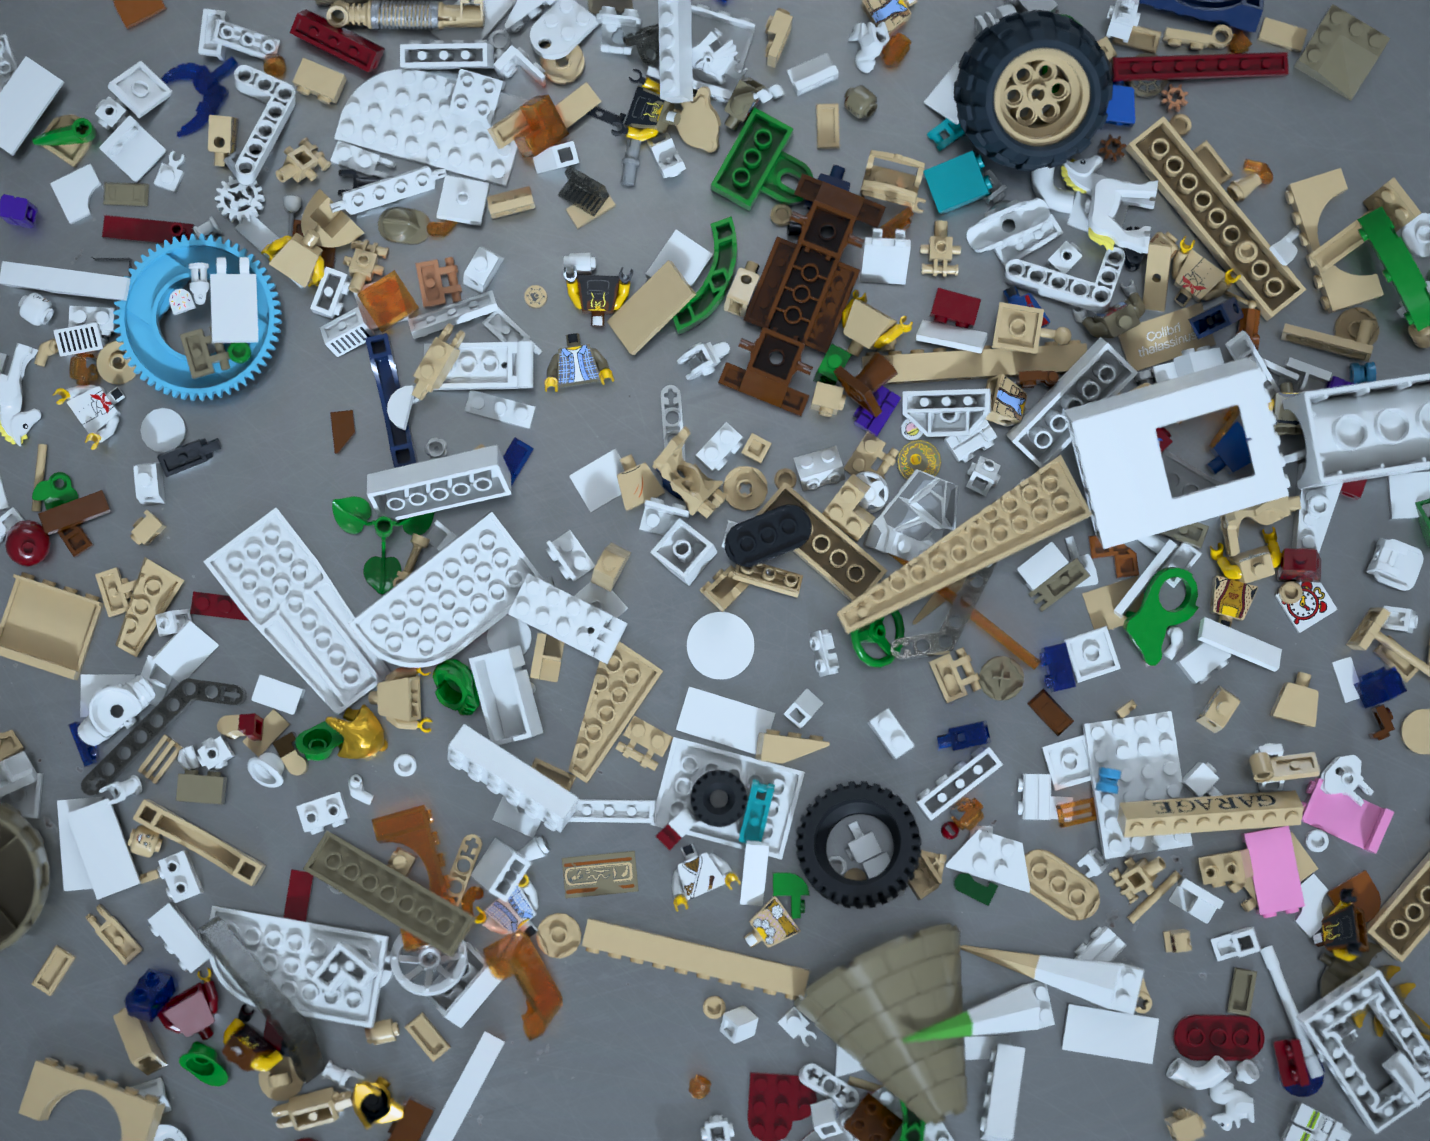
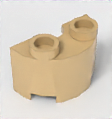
M732 565L725 571L721 568L713 576L715 581L712 584L708 581L699 590L721 612L726 610L750 585L732 579L735 570Z

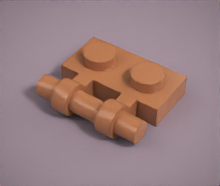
M453 257L445 258L446 267L439 268L437 259L415 263L424 308L445 305V295H451L453 303L462 301L460 295L462 288L458 284L456 274L458 273V267L454 264ZM448 275L450 286L443 287L441 276Z

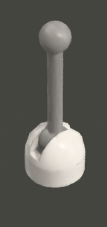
M284 196L283 198L284 209L289 212L288 236L291 237L293 236L294 213L301 208L302 198L298 196Z

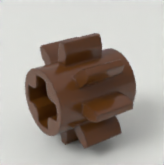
M1109 134L1108 141L1101 139L1100 144L1104 147L1100 148L1098 153H1103L1105 156L1103 161L1112 159V162L1115 163L1117 156L1120 158L1124 157L1125 154L1121 149H1124L1127 145L1121 144V136L1116 139L1112 138V135ZM1110 144H1112L1113 148H1117L1114 153L1111 149L1108 150Z

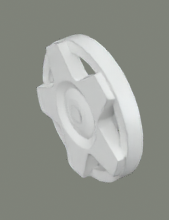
M1306 449L1283 456L1285 464L1306 458Z
M874 472L858 473L856 476L871 487L859 502V505L869 513L881 510L889 497V488L886 481ZM867 476L873 477L877 480L871 482ZM883 488H884V498L880 495V491H881ZM870 505L876 506V508L868 509Z

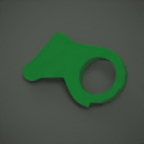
M1167 567L1155 573L1148 584L1139 610L1137 612L1127 611L1125 614L1127 619L1124 621L1123 629L1128 633L1131 642L1141 652L1143 660L1148 665L1156 666L1162 659L1161 649L1167 627L1189 620L1199 608L1196 606L1198 598L1197 583L1192 576L1193 574L1188 570ZM1179 577L1186 586L1185 599L1176 609L1166 610L1159 601L1160 589L1168 579Z

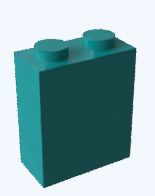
M972 150L923 171L939 213H948L992 194L990 188H993L990 176H985L983 171L985 162L981 154L977 155V152Z

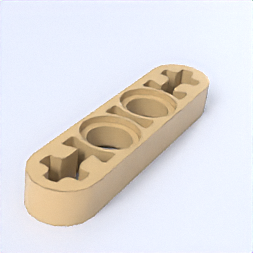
M476 834L467 835L462 840L440 896L447 901L449 898L444 897L445 893L451 897H458L457 902L454 899L452 900V904L458 908L482 849V840ZM472 838H475V843L478 844V848H473L471 851V855H475L474 860L469 856L461 855L462 850L467 853L469 846L466 844V841H471ZM467 859L470 862V869L467 872H461L458 869L457 864L459 860ZM458 880L462 884V890L459 893L450 891L449 884L451 881Z

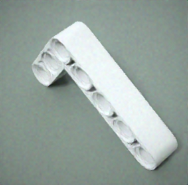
M241 65L234 72L237 90L267 104L235 164L238 182L249 185L256 180L295 106L296 99L295 89L292 85L250 66ZM242 77H248V78H250V79L247 80V81H241V80H240V78H242ZM262 86L270 87L268 90L260 89ZM283 95L290 96V98L288 99H282L280 97ZM278 113L280 116L274 118L271 117V114ZM266 131L271 133L268 136L261 135L262 132ZM253 150H259L261 152L257 155L251 154ZM246 168L251 170L249 173L240 172Z
M1114 247L1113 251L1108 249L1095 283L1020 259H1012L1007 262L1004 279L1010 286L1015 285L1016 288L1092 312L1104 313L1110 307L1123 269L1125 253L1119 247ZM1115 258L1119 262L1113 263L1109 259ZM1016 270L1020 274L1013 275L1010 273V271ZM1038 277L1041 281L1035 282L1031 278ZM1103 278H1110L1112 282H1105ZM1053 284H1060L1063 287L1055 288ZM1080 290L1084 294L1077 295L1074 293V291ZM1102 297L1106 301L1099 302L1095 298Z

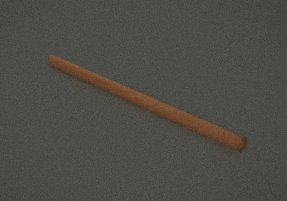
M889 554L903 566L909 562ZM946 586L935 591L1033 670L1041 663L1038 658L949 587Z

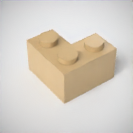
M852 474L822 515L858 542L876 517L859 505V502L871 487Z

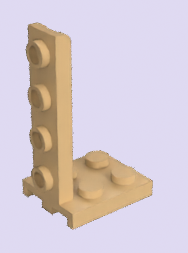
M1394 177L1363 201L1369 210L1364 215L1382 206L1392 221L1396 232L1421 214V211ZM1358 220L1354 221L1309 255L1322 273L1365 242L1358 232V229L1361 228Z

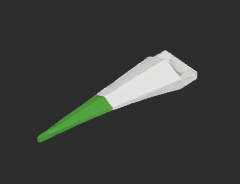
M1041 981L1022 984L968 1011L907 1036L901 1041L911 1042L1037 1030L1055 1025L1047 984Z

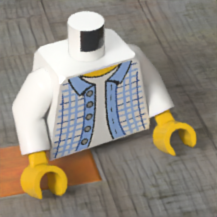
M524 874L507 902L499 898L485 911L477 906L476 909L480 913L475 917L476 920L474 922L480 923L488 930L502 935L509 933L513 935L520 929L528 939L533 936L538 929L530 919L537 914L536 910L539 907L537 891L528 879L527 874Z

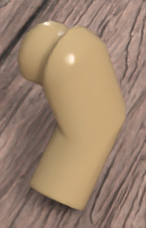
M50 339L40 344L34 364L45 367L48 356L59 352L56 339Z

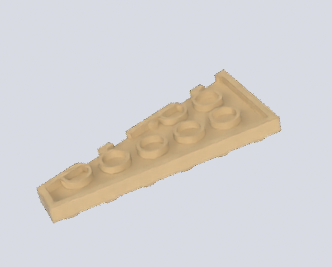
M620 641L608 664L599 660L568 769L569 772L585 783L589 782L663 673V670Z

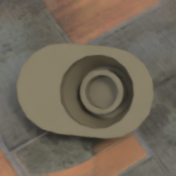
M392 207L385 210L379 217L378 230L381 236L388 241L419 244L429 237L431 221L422 211Z

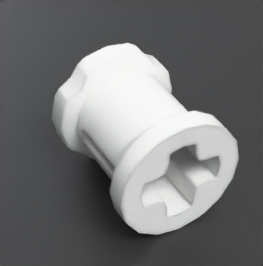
M212 216L204 224L193 227L197 237L199 238L200 234H204L206 240L209 235L222 234L221 229Z

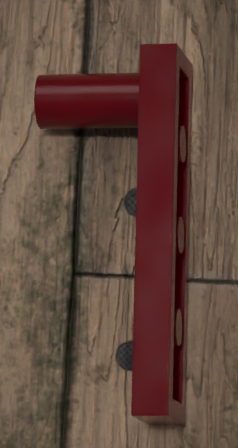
M104 215L102 238L163 245L164 240H167L170 244H173V237H176L181 242L182 235H185L190 240L191 234H194L193 227L195 225Z

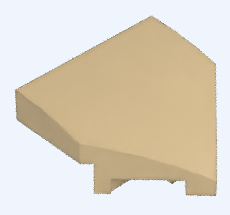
M921 849L922 853L918 860V870L915 869L913 880L907 882L918 900L923 899L942 884V874L947 855L927 852Z

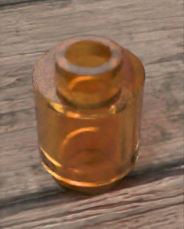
M897 32L881 51L882 62L889 67L893 65L899 66L910 50L911 40Z

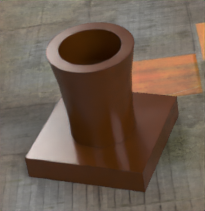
M878 352L874 353L870 361L856 377L841 366L834 371L846 395L876 418L882 413V410L873 394L886 382L898 375L894 366Z

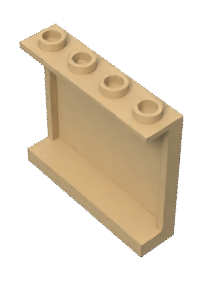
M22 572L21 576L14 574L13 577L16 579L0 623V656L78 680L104 603L98 602L99 597L86 593L85 597L77 595L78 590L67 586L63 590L56 588L55 582L43 579L42 583L34 581L35 576Z

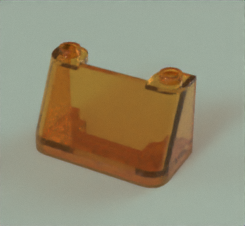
M516 931L487 946L483 951L486 965L491 974L500 980L514 975L526 996L527 1011L521 1015V1018L523 1020L524 1032L531 1042L546 1031L562 1007L563 999L529 936L522 931Z

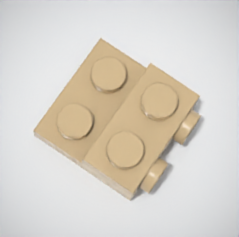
M778 8L774 16H769L765 26V33L768 34L765 57H767V65L774 68L780 58L793 22V16H790V12L782 8Z

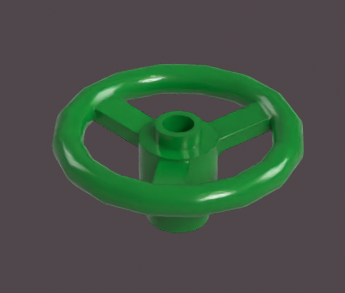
M899 610L890 613L896 628L893 646L885 638L884 617L850 633L854 651L858 658L868 666L884 667L891 664L899 655L904 643L905 633L903 618ZM861 643H877L886 656L880 659L872 658L865 652Z

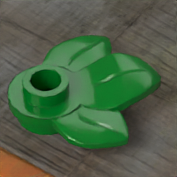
M56 472L50 476L49 480L41 481L36 485L32 493V499L37 501L44 500L45 508L49 510L78 499V494L71 487L70 477L63 472ZM57 479L64 481V485L60 488L55 485Z

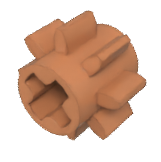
M1170 84L1168 86L1169 92L1166 90L1161 92V95L1165 98L1160 104H1165L1168 107L1167 112L1170 109H1175L1176 112H1179L1180 104L1183 106L1187 105L1188 102L1184 100V97L1188 95V92L1181 90V84L1178 88H1173V85ZM1173 94L1177 95L1175 102L1172 101Z

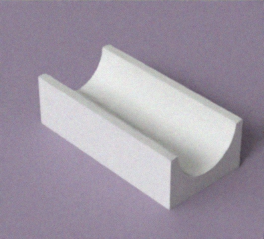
M1430 374L1309 391L1282 401L1284 410L1292 411L1298 418L1305 437L1306 467L1303 476L1297 481L1299 490L1430 469Z

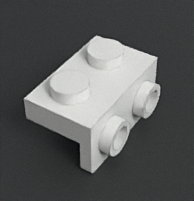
M837 446L793 458L803 491L814 490L818 487L838 483L846 479Z

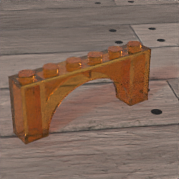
M425 805L371 819L377 842L380 844L389 842L399 843L414 850L426 867L429 877V890L457 906L454 896L450 897L448 889L452 888L449 875H444L443 866H446L444 855L438 852L437 845L440 844V839L437 831L433 832L431 823L435 822L432 810H427ZM400 929L405 952L411 953L432 947L404 929Z

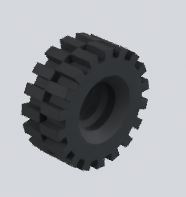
M723 770L710 771L702 775L694 784L691 791V806L695 815L703 823L713 827L729 826L743 815L747 806V791L742 781L736 775ZM715 790H723L728 796L727 804L721 808L714 807L710 802V795Z

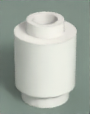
M569 253V256H564L566 273H574L573 266L577 268V275H592V270H596V257H592L591 253Z

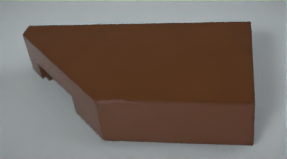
M353 410L330 412L335 454H339L356 433Z
M75 525L57 532L73 557H77L94 546L82 526Z

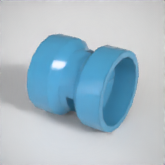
M1367 362L1365 365H1360L1359 363L1350 364L1349 378L1351 383L1376 382L1377 374L1374 362Z
M1099 767L1098 775L1100 778L1099 782L1096 783L1095 790L1118 794L1119 786L1117 782L1121 778L1122 771Z

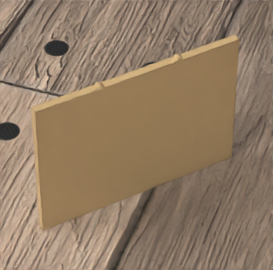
M1138 576L1082 593L1094 630L1107 626L1108 630H1113L1124 624L1127 617L1125 614L1122 618L1118 617L1114 613V609L1138 580ZM1143 592L1128 611L1137 612L1144 597Z

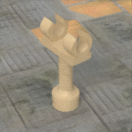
M413 533L410 541L413 543V550L410 552L411 554L403 571H398L397 575L399 577L394 579V587L412 573L415 562L420 554L419 552L423 548L428 547L429 539Z

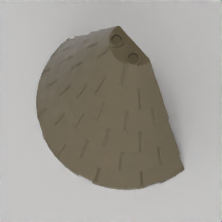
M951 924L919 930L912 936L913 939L911 940L906 936H902L854 958V961L849 964L850 968L846 969L845 966H841L824 975L805 989V998L803 995H800L794 1001L795 1008L814 1022L817 1028L858 1061L862 1068L905 1103L927 1125L933 1123V1126L946 1120L945 1116L952 1113L954 1116H957L967 1111L968 1092L967 1076H965L964 1037L903 1042L901 1040L963 1013L960 930L957 925L952 927Z

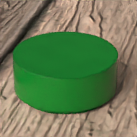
M231 343L228 347L229 358L235 363H245L251 357V348L247 343Z

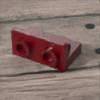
M1293 1037L1274 1041L1273 1047L1282 1086L1310 1085L1300 1039Z

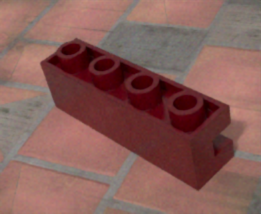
M308 9L297 13L290 30V34L367 72L377 69L385 50L384 47L344 27L336 28L331 26L326 18Z

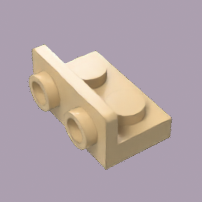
M529 186L487 197L492 219L535 208Z

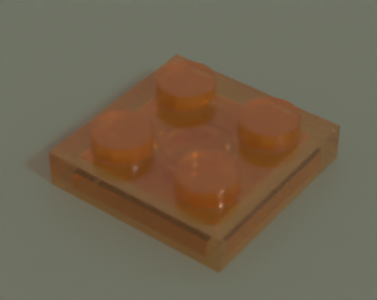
M395 270L357 294L382 333L420 309Z

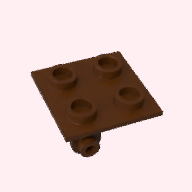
M867 1093L850 1118L848 1117L843 1123V1128L859 1141H890L903 1123V1120L870 1093Z

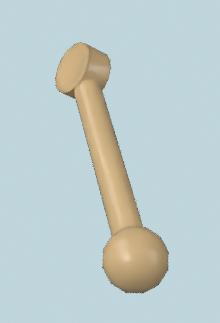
M1229 291L1224 293V295L1231 298L1235 297L1236 300L1247 304L1250 309H1254L1257 306L1254 300L1249 301Z

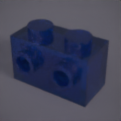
M1066 643L1041 648L1042 653H1039L1042 667L1045 666L1047 675H1044L1047 689L1050 688L1051 692L1076 687Z
M1383 666L1373 672L1369 671L1360 676L1361 681L1353 684L1365 709L1389 701L1407 691L1402 677L1395 666L1389 669Z
M148 968L145 974L139 978L132 991L125 997L124 1001L128 1016L152 1023L176 991L172 975Z

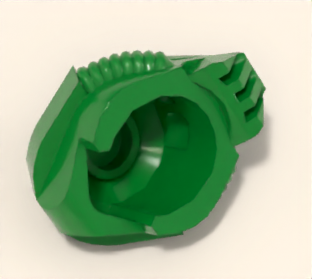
M449 659L439 663L433 671V680L437 687L435 691L437 699L445 707L454 711L458 710L460 715H472L479 706V695L472 670L456 659Z

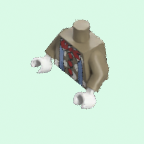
M751 77L740 79L724 109L725 112L729 113L724 124L736 130L741 121H747L754 107L757 108L760 101L763 104L771 98L775 100L785 94L782 87L775 84L767 88Z
M1130 279L1131 285L1128 287H1124L1123 283H1121L1123 292L1128 298L1108 308L1106 312L1088 317L1087 310L1081 308L1079 312L1073 309L1075 321L1082 322V325L1092 336L1096 338H1115L1141 324L1139 318L1145 313V306L1137 293L1134 281Z

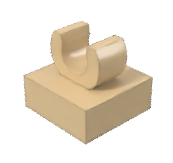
M751 433L741 454L761 464L772 443Z

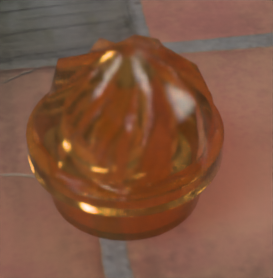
M1242 31L1237 35L1234 33L1229 42L1230 50L1236 54L1248 52V48L1252 45V42Z
M696 1075L689 1082L690 1087L688 1091L693 1098L703 1099L711 1091V1082L701 1075Z

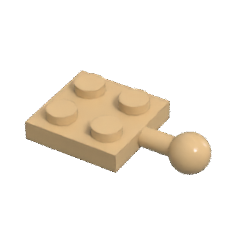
M999 302L992 348L1036 355L1040 337L1051 338L1056 343L1065 345L1070 342L1072 334L1066 327H1059L1056 330L1041 328L1044 309Z

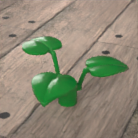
M351 496L334 499L332 502L334 518L343 531L350 534H358L362 531L364 525L375 526V533L382 538L381 557L373 556L368 559L364 565L363 574L367 583L378 594L387 593L394 587L393 581L399 577L397 575L398 571L401 572V565L397 558H386V538L392 534L393 526L402 525L404 532L413 536V533L422 535L429 530L435 512L400 519L399 522L392 521L386 516L379 517L376 521L368 522L367 520L371 517L372 511L370 504L365 499Z

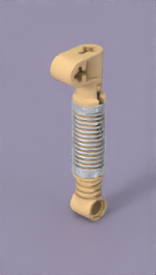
M339 0L331 4L327 11L326 19L331 26L336 28L350 25L351 23L352 26H355L356 23L358 26H361L363 23V26H367L369 29H379V27L383 29V26L385 29H387V26L389 29H391V26L395 29L396 26L397 30L399 26L401 30L403 26L405 30L407 27L409 30L411 27L413 30L415 27L417 30L419 27L421 30L423 27L425 30L427 27L429 30L431 27L432 30H442L444 27L484 28L485 3L484 0H474V4L480 5H464V3L469 4L470 0H460V5H445L443 2L431 1L430 3L428 1L426 3L425 1L422 3L421 1L418 3L417 1L414 3L413 1L410 3L407 1L405 3V1L385 2L383 0L381 2L380 0H373L363 3V6L361 3H358L357 6L356 3H352L351 6L350 3ZM334 10H340V11H342L343 14H344V17H343V18H337V17H335L334 14H333V11H334Z

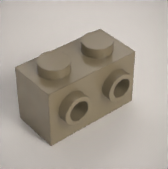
M185 769V774H178L176 801L225 804L227 777H221V772L208 771L207 775H198L199 770Z

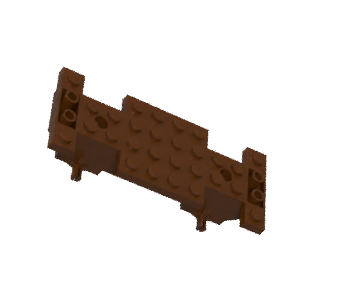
M803 173L794 195L813 202V205L806 216L794 211L791 215L793 216H790L789 220L802 224V232L798 242L795 244L777 236L743 320L763 329L759 338L754 343L741 338L740 342L748 346L741 343L738 345V347L751 351L748 366L745 370L726 362L718 381L722 385L799 416H802L810 395L792 389L789 386L797 370L809 376L811 374V371L803 368L812 370L813 366L801 362L805 346L825 354L827 353L841 320L842 311L847 305L860 273V269L840 262L845 247L848 244L862 248L863 244L860 243L865 241V239L852 235L856 220L878 228L886 209L883 205ZM825 226H830L833 228L834 234L830 238H824L820 233L821 229ZM775 351L783 355V360L779 364H773L770 361V355Z

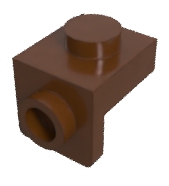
M1384 704L1371 708L1380 729L1368 734L1370 739L1377 738L1380 741L1391 736L1389 732L1395 730L1391 721L1393 720V715L1388 707L1385 708Z

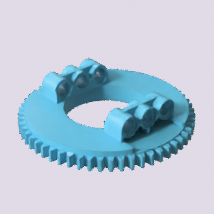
M191 234L190 240L185 235H182L181 242L176 237H173V244L164 240V248L156 244V252L149 248V257L142 254L143 262H134L137 269H128L132 276L128 277L131 280L127 301L114 302V305L120 308L113 311L114 315L119 316L118 319L113 320V323L120 326L114 329V332L121 334V336L116 338V341L124 343L119 347V350L127 351L123 358L126 360L131 359L128 366H136L133 372L135 374L142 373L140 379L143 381L148 379L147 384L149 386H153L156 383L155 389L157 391L164 387L163 393L165 395L172 391V397L177 398L181 394V399L186 400L188 395L192 401H195L197 395L201 401L205 400L206 395H208L210 400H213L214 394L222 398L223 391L230 395L231 388L233 387L239 391L240 382L247 386L246 378L254 380L253 372L261 373L258 366H267L263 359L272 358L268 350H276L271 343L278 342L279 339L274 334L281 333V330L276 327V325L282 324L281 319L277 318V316L282 314V311L276 309V307L281 305V302L274 300L279 294L278 292H272L276 288L274 283H269L272 277L270 275L264 276L267 269L265 267L259 269L262 263L259 260L253 262L255 256L253 254L247 256V249L244 248L239 251L240 245L236 243L232 247V242L229 239L223 244V238L220 236L215 242L213 235H209L207 240L204 234H200L198 240L194 234ZM247 256L249 257V274H256L258 342L247 343L251 348V357L245 363L239 364L229 359L230 369L224 371L221 370L220 363L213 364L215 373L193 379L186 355L174 351L167 344L160 330L159 322L170 307V295L176 289H183L188 281L191 280L189 264L208 263L207 280H210V274H217V257H226V274H240V257ZM223 343L226 352L231 343Z

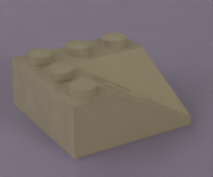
M1332 4L1293 67L1351 101L1390 38Z

